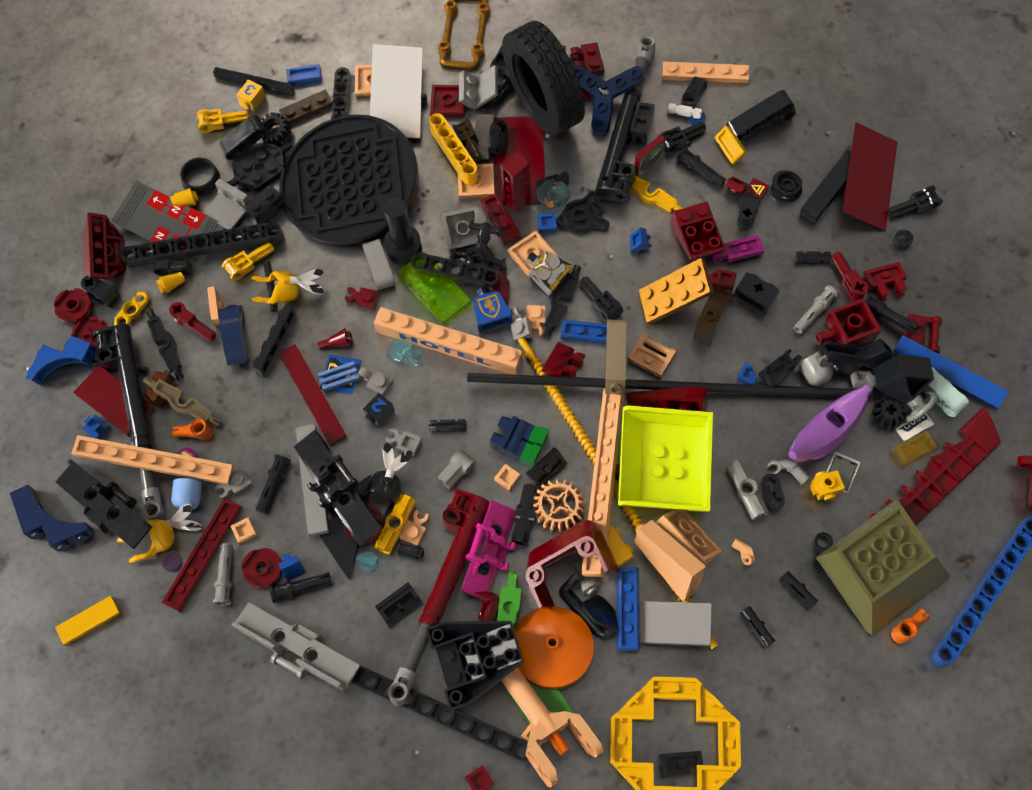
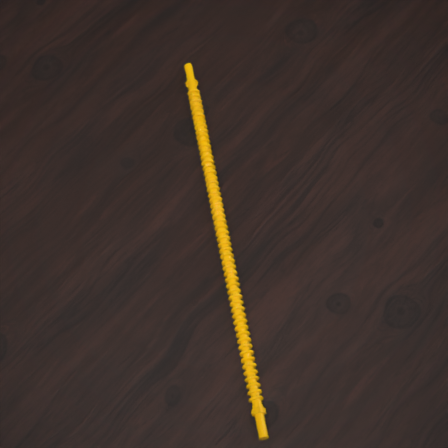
M525 338L518 339L525 352V357L531 361L530 365L534 366L533 370L537 371L536 375L548 376V374L542 372L544 364L540 363L541 359L537 358L535 350L531 349ZM544 385L545 388H548L547 392L550 393V397H553V401H556L555 405L559 406L558 410H562L561 414L565 415L564 419H567V424H570L569 427L573 428L572 432L576 433L575 437H579L578 442H582L581 446L585 447L584 451H587V456H591L590 460H593V465H595L597 448H594V443H591L592 440L588 439L589 435L585 434L586 430H582L583 425H579L580 421L576 420L577 416H573L574 412L571 411V407H568L569 403H565L566 399L562 398L563 394H560V389H557V386ZM614 480L613 497L617 498L616 502L618 503L619 485H617L618 481ZM619 506L623 507L622 512H626L625 517H629L628 521L632 522L631 526L635 527L634 531H636L642 525V519H638L639 514H635L636 509H632V506ZM688 598L684 602L691 603L692 598ZM711 635L710 648L714 649L718 646V643L713 635Z

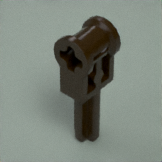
M467 117L465 121L457 125L453 124L452 127L463 146L467 147L473 161L480 162L483 157L475 142L479 139Z

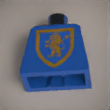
M487 286L479 288L477 290L479 297L473 299L478 332L482 333L512 323L511 311L498 291L490 293Z

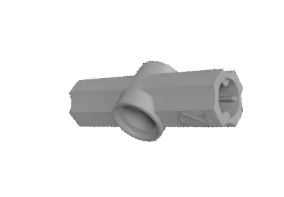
M736 460L727 465L726 469L737 489V496L743 501L751 519L757 520L768 514V510L757 490V483L751 478L743 461ZM742 487H749L752 492L746 493Z

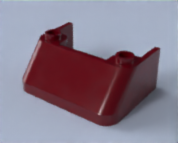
M584 520L529 553L526 580L539 609H549L555 606L544 582L546 579L544 568L576 550L582 557L587 558L597 554L604 572L615 574L620 572L604 535L595 521Z

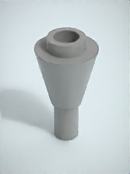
M576 561L572 564L575 570H582V564L580 563V561ZM585 577L583 581H579L584 596L591 597L599 592L601 584L593 577Z

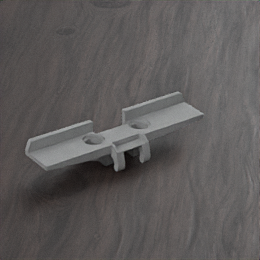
M248 602L237 620L232 623L233 628L274 651L271 657L273 664H280L297 674V678L301 680L310 672L338 689L345 691L360 668L359 664L322 644L324 641L323 636L312 632L299 623L290 626ZM279 633H285V639L277 643L275 641L276 636ZM287 651L298 655L302 659H297V664L283 656ZM316 652H317V653H318L317 659L314 660V661H312V658L316 655Z

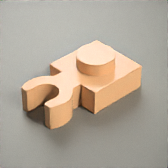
M527 305L526 317L530 319L532 332L538 331L539 337H542L541 326H545V306Z
M419 510L414 512V522L407 521L400 536L401 541L416 547L420 545L426 532V528L422 525L426 524L429 520V514L427 513L423 519H419Z

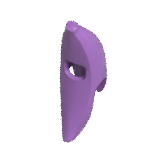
M865 384L862 388L841 396L825 407L800 431L789 449L788 456L792 460L802 463L810 459L822 458L835 450L851 433L862 417L869 395L873 390Z

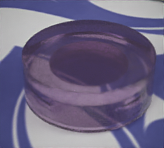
M170 551L163 556L161 563L168 572H177L183 566V558L179 553Z

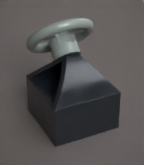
M898 354L873 368L877 390L906 403L910 407L905 415L906 421L912 422L919 419L936 403L938 399L937 394L929 393L923 397L920 395L934 380L930 358Z

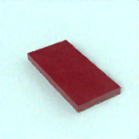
M98 365L73 393L130 437L121 381ZM144 400L148 417L155 408Z

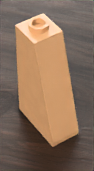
M653 520L647 524L640 525L636 530L635 544L683 602L698 591L706 566Z

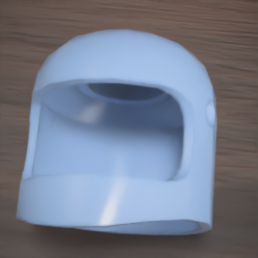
M189 478L175 479L171 496L173 506L180 509L183 505L191 504L192 510L196 509L201 500L202 482Z

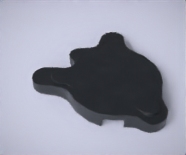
M593 190L589 191L584 198L573 200L566 204L565 209L556 218V223L559 227L578 234L586 233L593 229L607 230L609 228V221L598 216L603 213L604 208L596 202L597 195H595Z

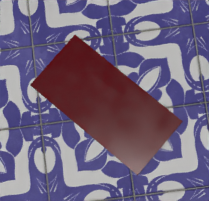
M530 116L495 118V121H504L508 127L505 152L500 156L493 154L495 193L502 204L507 206L503 202L500 164L518 152L522 156H526L530 161L531 201L526 205L545 204L546 186L540 190H537L535 186V180L540 178L543 180L545 177L543 131ZM496 125V129L502 133L501 128Z
M855 122L842 212L886 231L898 142Z

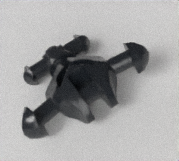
M471 220L468 227L470 231H479L477 235L478 243L466 249V251H458L457 248H454L449 258L453 260L465 259L467 263L486 267L495 265L499 267L500 272L506 271V258L502 260L495 258V254L487 246L489 240H491L490 234H496L498 237L503 234L502 226L499 225L498 228L493 227L487 222L479 224L474 223L475 220Z

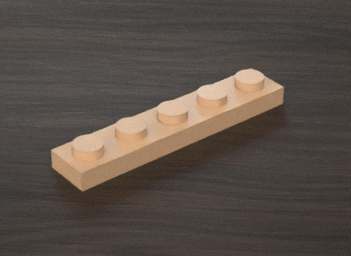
M663 61L662 80L692 81L693 77L696 76L700 78V81L748 84L749 65Z

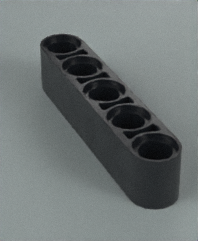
M849 150L842 155L799 212L814 223L817 222L847 183L851 155Z
M415 253L410 260L416 272L478 286H487L488 288H496L501 281L498 271L491 267L424 253ZM418 260H424L422 266H416ZM437 263L442 264L440 270H434V266ZM454 267L460 268L457 274L451 273ZM477 271L478 275L476 277H469L470 272ZM489 275H496L494 281H487Z

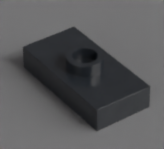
M552 448L526 474L534 485L541 488V485L550 480L567 462L558 449Z
M701 751L658 755L661 777L697 774V765H703Z

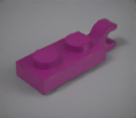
M759 235L724 243L726 251L714 254L712 259L714 263L721 262L725 258H727L728 262L761 255L765 250Z

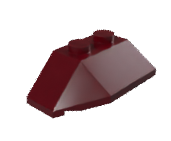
M90 212L87 213L83 235L84 271L89 278L109 280L125 268V262L119 256L121 249L124 247L123 236L109 221L110 219L107 215Z

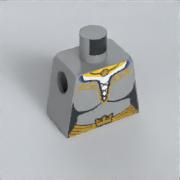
M546 251L541 258L534 252H531L526 259L533 266L529 273L530 277L548 296L551 295L573 266L549 251Z

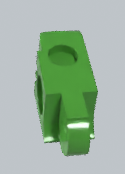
M510 571L508 586H501L497 621H511L515 629L517 618L520 617L523 588L517 587L518 572Z

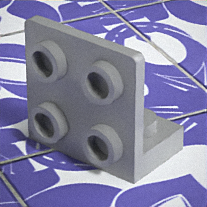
M492 66L478 77L464 70L459 73V102L465 106L476 110L498 95L497 66Z
M218 179L215 183L218 195L204 210L203 214L219 221L217 224L224 227V229H233L246 214L243 207L250 200L247 194Z

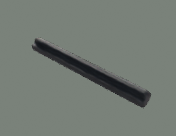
M215 67L213 71L214 77L244 84L247 80H250L265 89L292 94L294 91V86L290 83Z

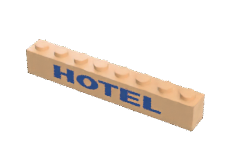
M380 307L374 321L376 333L508 374L517 375L523 360L522 350Z

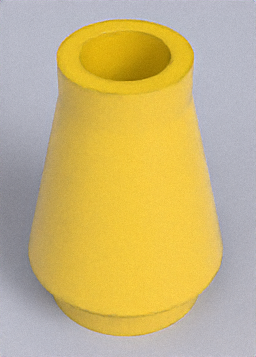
M181 272L162 276L156 280V284L162 294H168L185 282Z

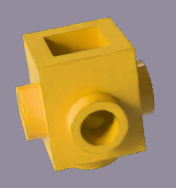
M838 470L829 473L827 471L817 473L810 485L812 494L816 495L818 501L823 499L831 501L837 498L838 495H841L845 489Z

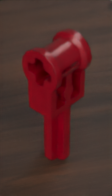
M835 252L831 257L843 277L842 283L848 292V299L852 302L863 299L868 291V284L861 279L856 270L852 271L841 252Z
M175 302L169 307V313L177 324L184 325L191 331L194 330L209 342L215 340L216 332L200 322L194 314L186 309L183 303Z

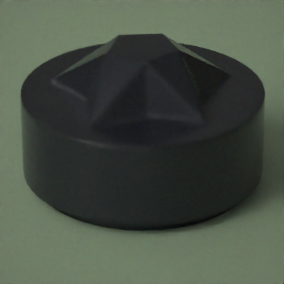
M899 230L893 240L897 247L906 249L911 246L914 237L908 230Z

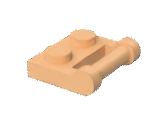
M643 333L628 356L627 361L661 378L675 357L677 350L674 348L670 349L649 338L648 334ZM646 344V345H648V346H650V347H652V348H654V349L660 351L661 353H663V354H665V355H667V356H666V357H663V356L659 355L658 353H656V352H654V351H652V350L646 348V347L643 346V345Z

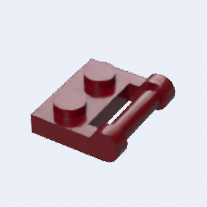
M908 313L906 318L918 323L919 326L915 329L908 325L916 331L913 335L905 331V336L940 354L938 342L942 318L939 316L928 317ZM927 325L932 326L930 346L925 345Z

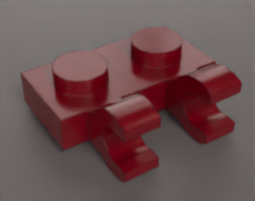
M597 42L582 44L581 48H570L571 61H575V66H582L595 75L604 74L605 69Z
M900 262L867 270L863 274L870 290L876 289L880 302L887 300V295L890 293L886 286L891 284L894 285L897 297L905 295L904 291L907 290V286L903 281L906 280L907 276Z
M557 342L544 364L542 372L551 376L576 377L578 368L582 367L586 355L580 352L574 353V348Z

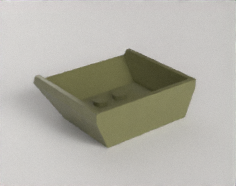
M898 500L893 501L816 557L865 631L871 635L875 634L950 578V575Z

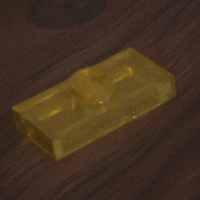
M924 431L894 447L892 451L901 465L905 466L935 450L938 446L929 433Z

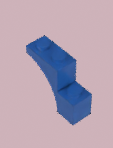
M72 335L65 343L63 352L43 344L41 349L38 350L32 366L29 367L25 378L41 385L43 380L60 366L70 363L90 365L97 351L96 347Z

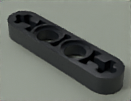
M340 67L335 71L331 119L339 117V114L341 116L349 115L351 75L346 67ZM343 74H345V75H344V82L341 81V77H342ZM340 88H346L344 93L337 92ZM339 102L345 103V106L341 108L337 107L336 105Z

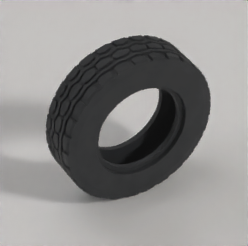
M534 20L505 34L502 41V50L508 74L524 108L537 126L546 134L556 136L581 123L585 116L582 88L575 69L556 36L543 23Z

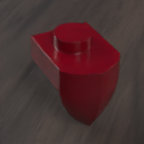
M487 591L474 593L475 596L484 598L478 618L484 621H494L498 615L499 595Z

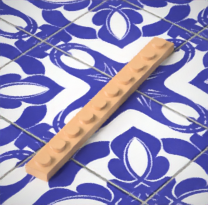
M604 389L588 520L595 521L599 525L606 542H608L624 395L605 394ZM597 554L589 558L583 557V576L604 577V570Z

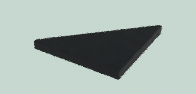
M371 475L360 481L359 485L355 488L361 495L370 477H372ZM348 495L342 498V505H346L349 502L350 498ZM326 508L329 533L319 536L346 577L350 579L358 543L348 537L344 529V523L334 508Z

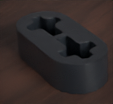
M766 474L761 481L765 505L770 511L778 512L785 504L781 483L776 475ZM768 479L775 483L772 491L770 485H766ZM773 495L776 501H780L777 506L771 503Z

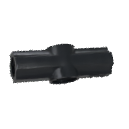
M534 484L523 485L520 503L516 508L515 525L511 537V542L516 543V545L528 546L532 525L535 524V511L537 508H534L533 504L537 503L534 497L539 496L537 490H540V487Z

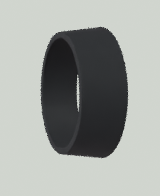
M197 157L183 165L180 177L185 190L191 188L192 191H196L197 196H202L216 189L215 183L220 179V173L209 159ZM207 164L213 167V176L204 185L191 186L184 181L186 172L193 166Z

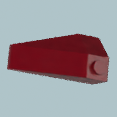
M687 386L626 393L627 406L707 412V387Z

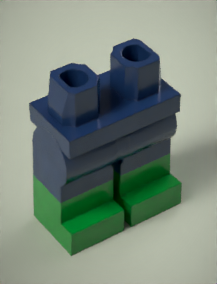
M502 416L498 423V428L505 430V433L501 435L494 432L490 443L498 447L500 453L533 467L549 436V429L537 427L515 416L512 419Z

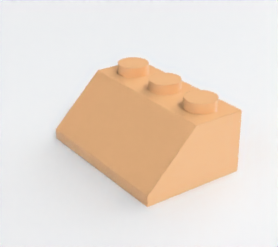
M673 510L663 515L656 522L658 526L704 565L708 564L722 552L687 511Z

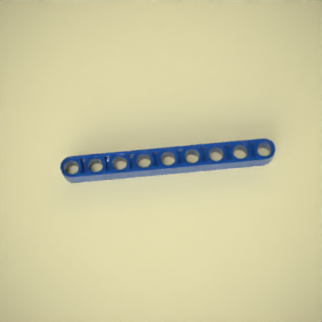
M1032 516L1018 525L934 650L932 659L937 666L946 667L958 658L1031 548L1032 531L1027 528V525L1032 527ZM1016 540L1022 542L1023 547H1020L1017 544ZM1006 555L1012 558L1013 563L1006 559ZM995 571L1001 573L1002 579L996 576ZM984 587H988L992 595L987 594ZM974 603L980 605L981 611L975 609ZM963 619L969 621L970 627L964 625ZM952 635L958 637L959 644L952 640ZM941 651L948 655V661L941 657Z

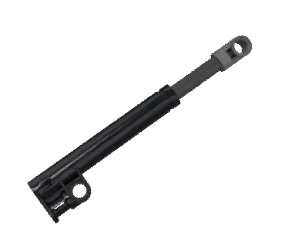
M649 34L643 35L640 38V46L635 59L636 66L641 67L646 72V68L650 65L652 56L655 54V38ZM641 85L624 93L595 188V195L602 199L619 202L629 201L630 194L628 192L635 183V167L631 163L622 162L630 136V127L637 102H640L642 96L640 92Z
M118 324L93 332V338L97 339L98 345L95 353L96 360L105 369L118 368L132 446L152 449L131 328L128 324ZM140 469L143 484L141 493L144 504L142 512L149 520H163L166 516V511L162 507L160 490L156 487L154 472ZM158 508L157 513L151 515V511Z

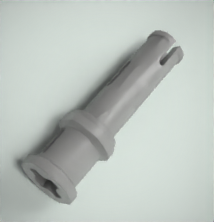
M826 286L825 291L815 298L813 306L795 324L793 329L798 334H802L822 311L828 310L830 304L839 298L840 294L834 287Z
M228 543L220 545L218 580L214 583L216 593L213 604L217 606L231 605L229 598L230 589L233 586L230 581L233 545Z

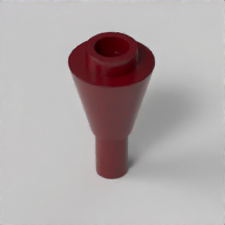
M344 328L329 337V339L318 342V347L323 349L329 346H351L353 337L351 332Z

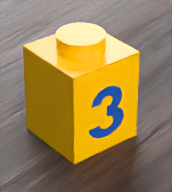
M247 80L237 93L240 106L254 112L266 97L263 87L250 80Z

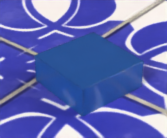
M555 212L537 214L539 233L557 232Z

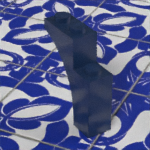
M26 485L10 492L23 534L30 539L40 538L45 533L51 548L56 551H64L70 545L84 542L94 535L92 527L86 522L70 523L51 517L41 505L36 490L31 486Z

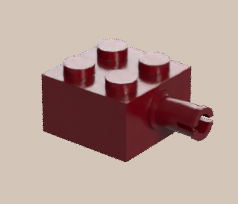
M863 298L830 310L825 319L829 329L816 333L815 338L819 345L834 339L837 343L860 346L876 340L881 332V328Z

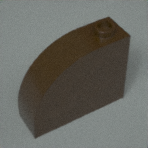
M717 286L713 289L714 294L709 296L697 320L693 340L709 347L734 297L733 293Z

